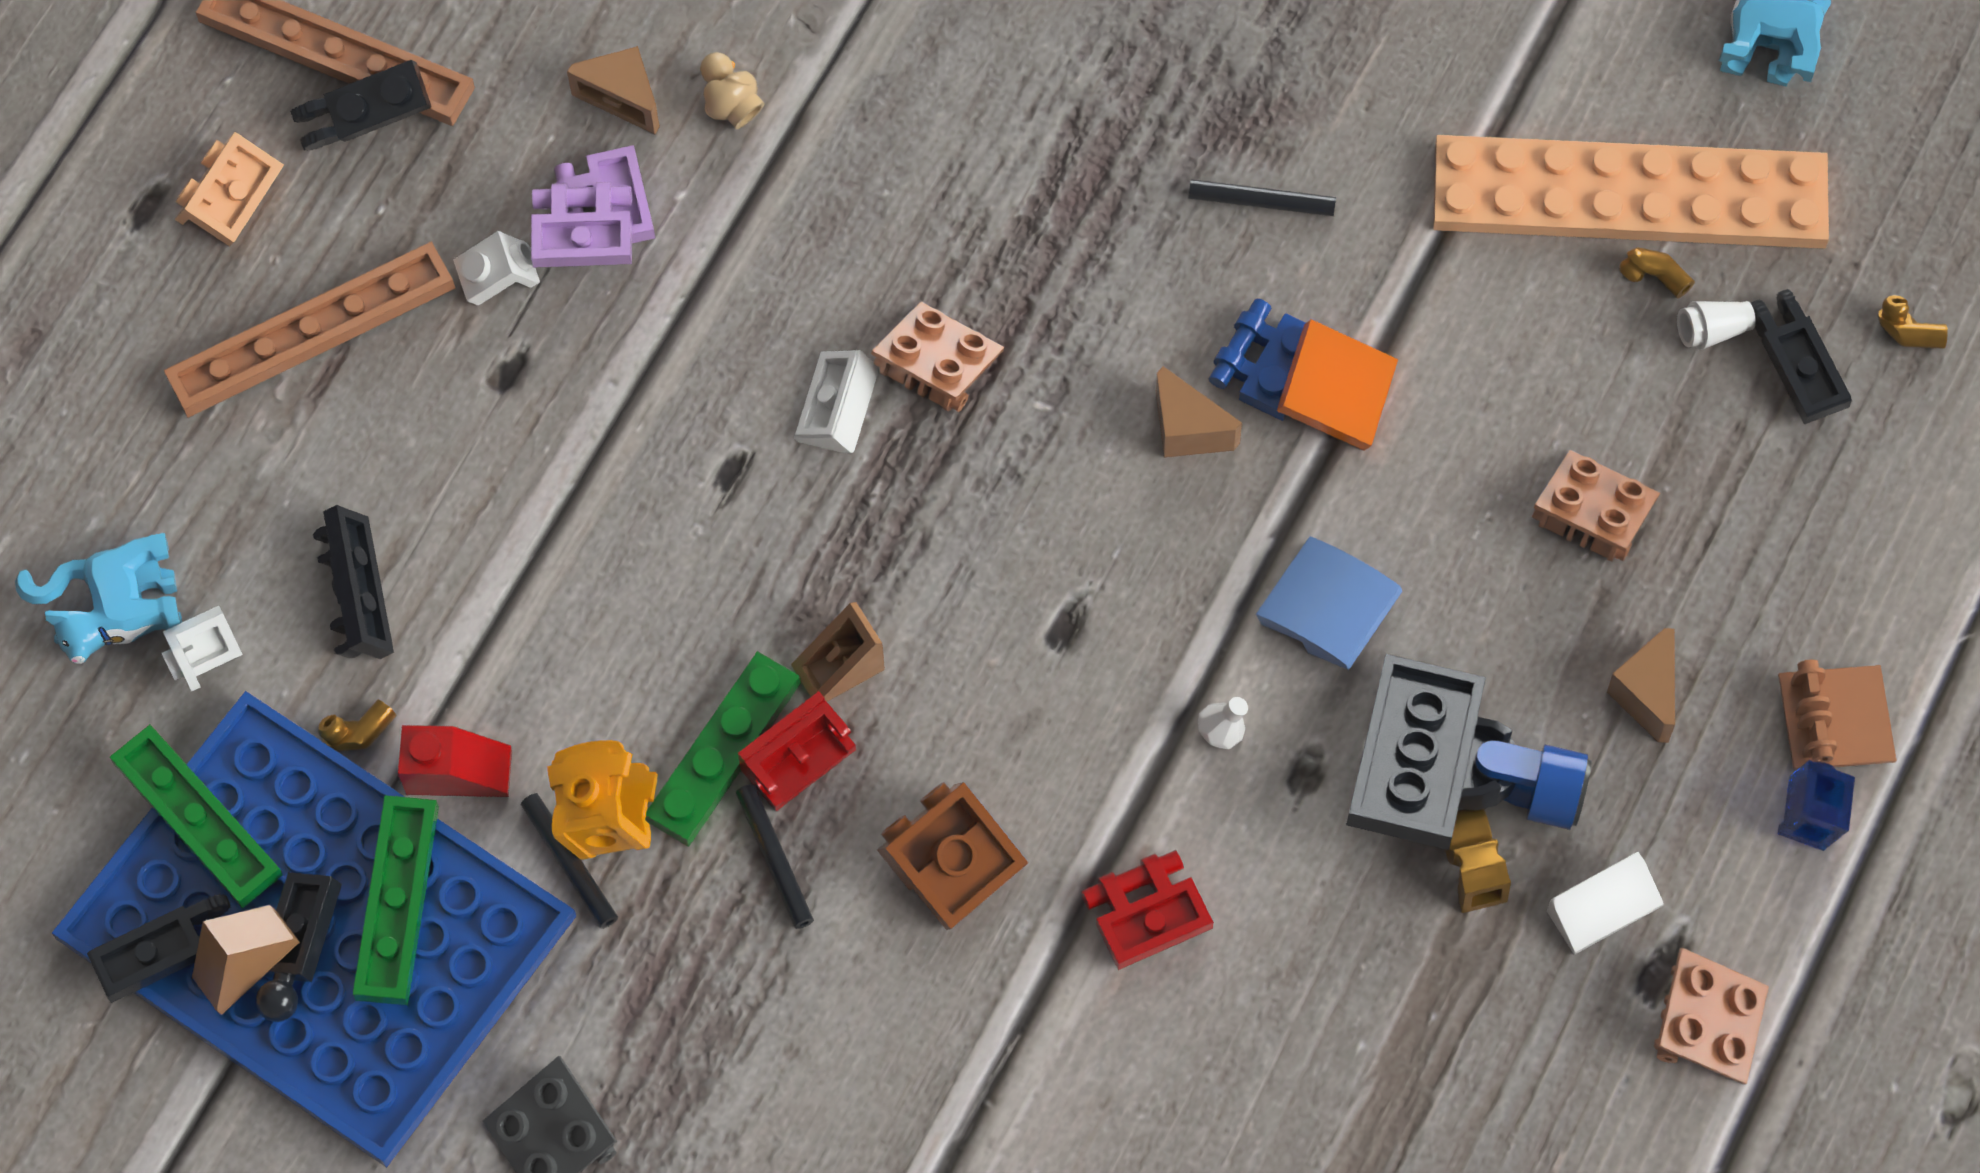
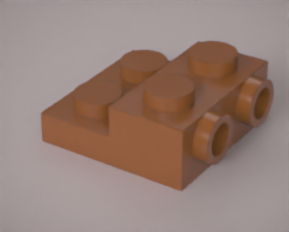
M945 782L936 786L920 800L925 810L912 821L906 815H903L881 833L886 842L877 849L909 890L914 889L946 930L952 929L1029 863L964 782L954 784L950 789Z

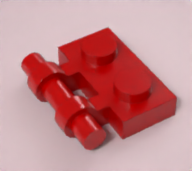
M1176 850L1160 857L1154 853L1141 859L1140 866L1117 876L1113 872L1098 878L1099 884L1081 891L1088 910L1105 903L1112 909V912L1096 918V926L1118 970L1213 929L1214 922L1192 877L1174 885L1169 880V875L1184 869L1181 857ZM1148 884L1153 888L1155 893L1133 903H1129L1125 895Z

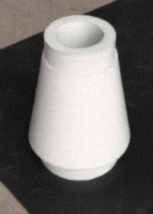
M1692 301L1687 308L1680 309L1677 315V327L1681 341L1686 347L1695 346L1698 350L1706 349L1740 335L1745 331L1753 330L1756 322L1754 309L1748 301Z

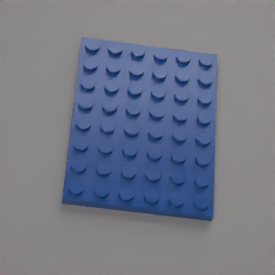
M245 691L186 765L280 868L283 876L242 909L156 811L151 808L53 930L52 934L57 941L91 963L87 955L90 950L181 906L188 908L202 900L208 899V897L224 894L227 896L231 908L220 917L267 905L272 906L276 910L288 872L332 876L342 886L312 982L294 980L293 987L298 995V1006L295 1013L287 1020L282 1022L268 1021L259 1014L256 1008L255 999L258 990L263 984L273 979L265 975L223 1014L215 1010L192 978L194 964L134 992V994L387 1168L576 918V913L573 908L437 818L408 1005L356 1001L353 996V988L385 795L405 796ZM202 924L193 925L198 936H200Z

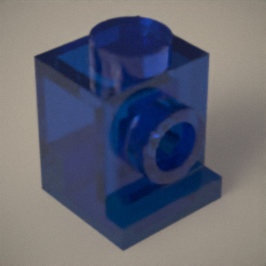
M1808 760L1789 776L1784 821L1778 826V835L1822 851L1826 850L1849 831L1855 777L1836 770L1830 764Z

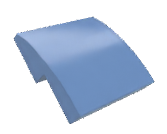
M1310 536L1256 615L1261 625L1301 641L1307 653L1349 670L1402 593V589L1396 582L1368 564Z

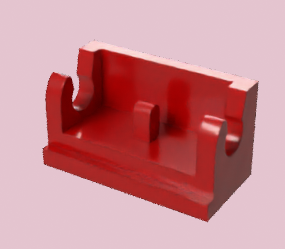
M818 691L738 752V757L743 774L755 785L756 789L773 809L778 811L856 751V745L848 736L851 733L848 726Z

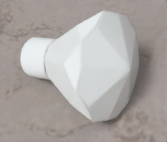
M1233 697L1228 703L1210 704L1199 713L1198 730L1211 746L1230 749L1242 741L1245 732L1243 716L1248 711L1246 701L1240 697Z

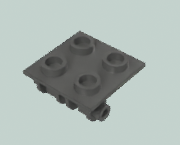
M561 1056L556 1057L483 1120L486 1128L516 1173H581L595 1160L599 1164H603L612 1159L617 1153L613 1147L617 1140Z

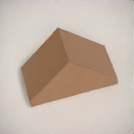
M638 46L571 64L567 75L572 96L656 134L660 128L657 107Z
M1162 366L1157 372L1156 400L1164 458L1234 451L1240 444L1242 422Z
M853 602L844 608L795 659L791 666L796 674L800 676L801 682L810 696L819 691L826 702L885 670L883 645L857 602Z
M1664 628L1612 674L1607 693L1657 742L1669 743L1675 726V629Z
M270 905L206 920L202 924L192 978L215 1010L223 1014L300 942L278 912Z

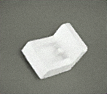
M500 231L495 232L453 259L466 300L478 306L515 282L530 288L540 283L536 268H533L531 247L525 241Z
M216 606L163 631L171 648L162 652L164 660L174 680L185 677L191 692L201 688L196 676L243 655L220 606Z

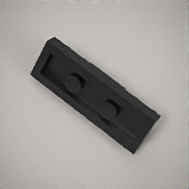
M335 505L323 511L325 526L318 528L313 533L315 540L326 544L329 543L330 549L325 554L318 556L317 559L318 563L331 567L333 575L332 588L337 597V602L341 606L342 617H338L330 623V630L346 634L347 639L345 643L335 647L334 652L346 658H355L363 653L382 659L394 653L369 517Z

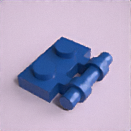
M1257 298L1253 301L1248 311L1241 312L1234 324L1236 332L1227 347H1221L1213 360L1216 367L1210 375L1209 381L1220 389H1225L1232 377L1244 382L1239 392V400L1283 421L1286 415L1278 412L1277 408L1305 322L1285 313L1277 328H1274L1265 322L1272 309L1270 304ZM1252 342L1265 347L1256 364L1246 360L1244 357Z

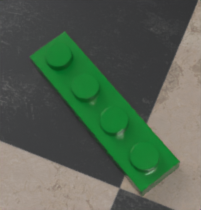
M757 651L646 811L645 820L689 847L741 772L738 752L771 728L800 686V676Z
M151 724L110 756L115 767L242 909L283 876L280 868Z
M387 795L384 797L353 988V996L356 1001L408 1005L439 810L437 800Z

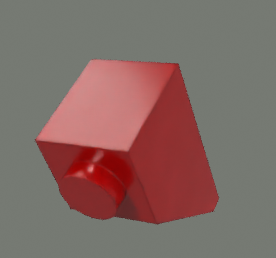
M402 725L398 775L406 795L509 797L512 760L511 745L454 726Z

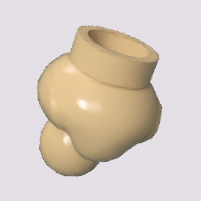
M719 52L710 53L702 60L700 66L701 75L708 83L704 88L703 94L705 112L715 120H728L735 129H740L749 123L765 105L757 95V81L748 71L733 73L735 63L731 62L730 58L725 54Z

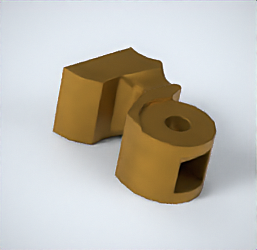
M1458 810L1449 850L1445 849L1448 863L1460 867L1457 889L1461 912L1466 913L1507 903L1511 880L1506 861L1498 854L1497 839H1492L1485 810Z

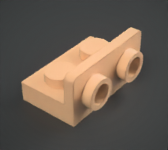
M236 132L224 144L219 140L213 143L201 161V164L208 168L199 182L191 178L175 201L182 206V209L175 218L177 222L184 225L189 219L229 247L235 242L284 166V164Z

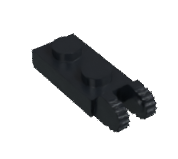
M411 59L323 94L324 98L308 101L291 109L292 111L290 112L293 121L297 123L308 122L327 113L331 115L334 126L321 128L301 137L302 147L304 151H308L339 140L349 141L430 109L432 106L417 62Z
M1786 289L1776 294L1778 309L1786 323L1780 327H1777L1770 311L1762 300L1759 299L1751 302L1755 312V329L1762 338L1761 342L1803 423L1807 424L1849 408L1852 402L1851 395L1810 316H1805L1793 292L1790 289Z
M224 894L214 895L188 908L181 906L90 950L87 955L110 1003L194 964L200 936H198L193 925H201L203 921L220 917L229 911L228 909L231 908L227 896Z

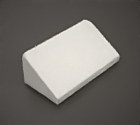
M861 350L823 351L820 353L794 436L797 442L841 453L854 452L879 369Z
M1636 852L1551 899L1547 913L1575 955L1659 909L1664 903L1644 859L1639 852Z

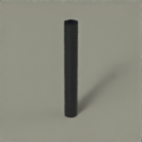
M1193 179L1190 181L1188 199L1334 216L1336 197Z
M745 785L736 791L737 798L795 929L804 928L813 923V916L755 785Z
M538 793L526 797L520 805L600 928L604 929L614 924L618 920V916L582 860L553 837L552 814Z

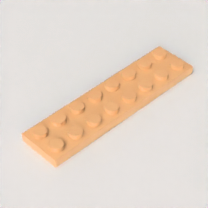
M1437 135L1435 142L1433 230L1826 249L1829 241L1828 153Z

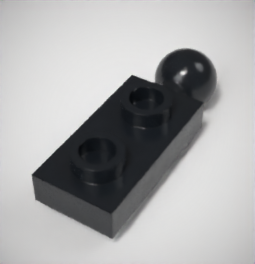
M292 872L287 874L276 911L300 943L265 974V976L273 979L263 984L256 994V1008L259 1014L268 1021L282 1022L295 1013L298 1006V995L293 987L294 980L312 982L342 886L332 876Z

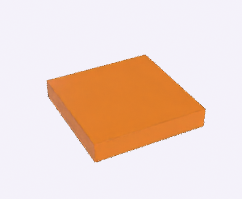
M1310 319L1303 326L1277 411L1365 451L1372 446L1398 359Z

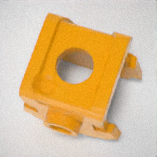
M591 741L565 748L556 752L555 758L551 763L552 765L547 766L550 788L552 791L555 790L556 805L552 816L553 837L581 860L594 858L601 854L630 849L642 850L650 847L651 830L649 823L645 821L648 802H654L658 774L657 772H649V767L644 763H631L633 754L626 752L623 744L619 741Z

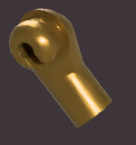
M1637 247L1628 251V257L1619 265L1620 272L1629 281L1639 282L1646 273L1656 276L1677 298L1685 295L1695 284V281L1667 253Z
M1889 296L1883 301L1882 309L1878 313L1880 325L1899 345L1918 348H1946L1948 337L1946 324L1917 323L1908 313V301L1901 296Z
M378 699L359 721H344L336 715L326 716L319 723L318 734L325 744L336 751L367 749L394 720L396 713L387 704Z

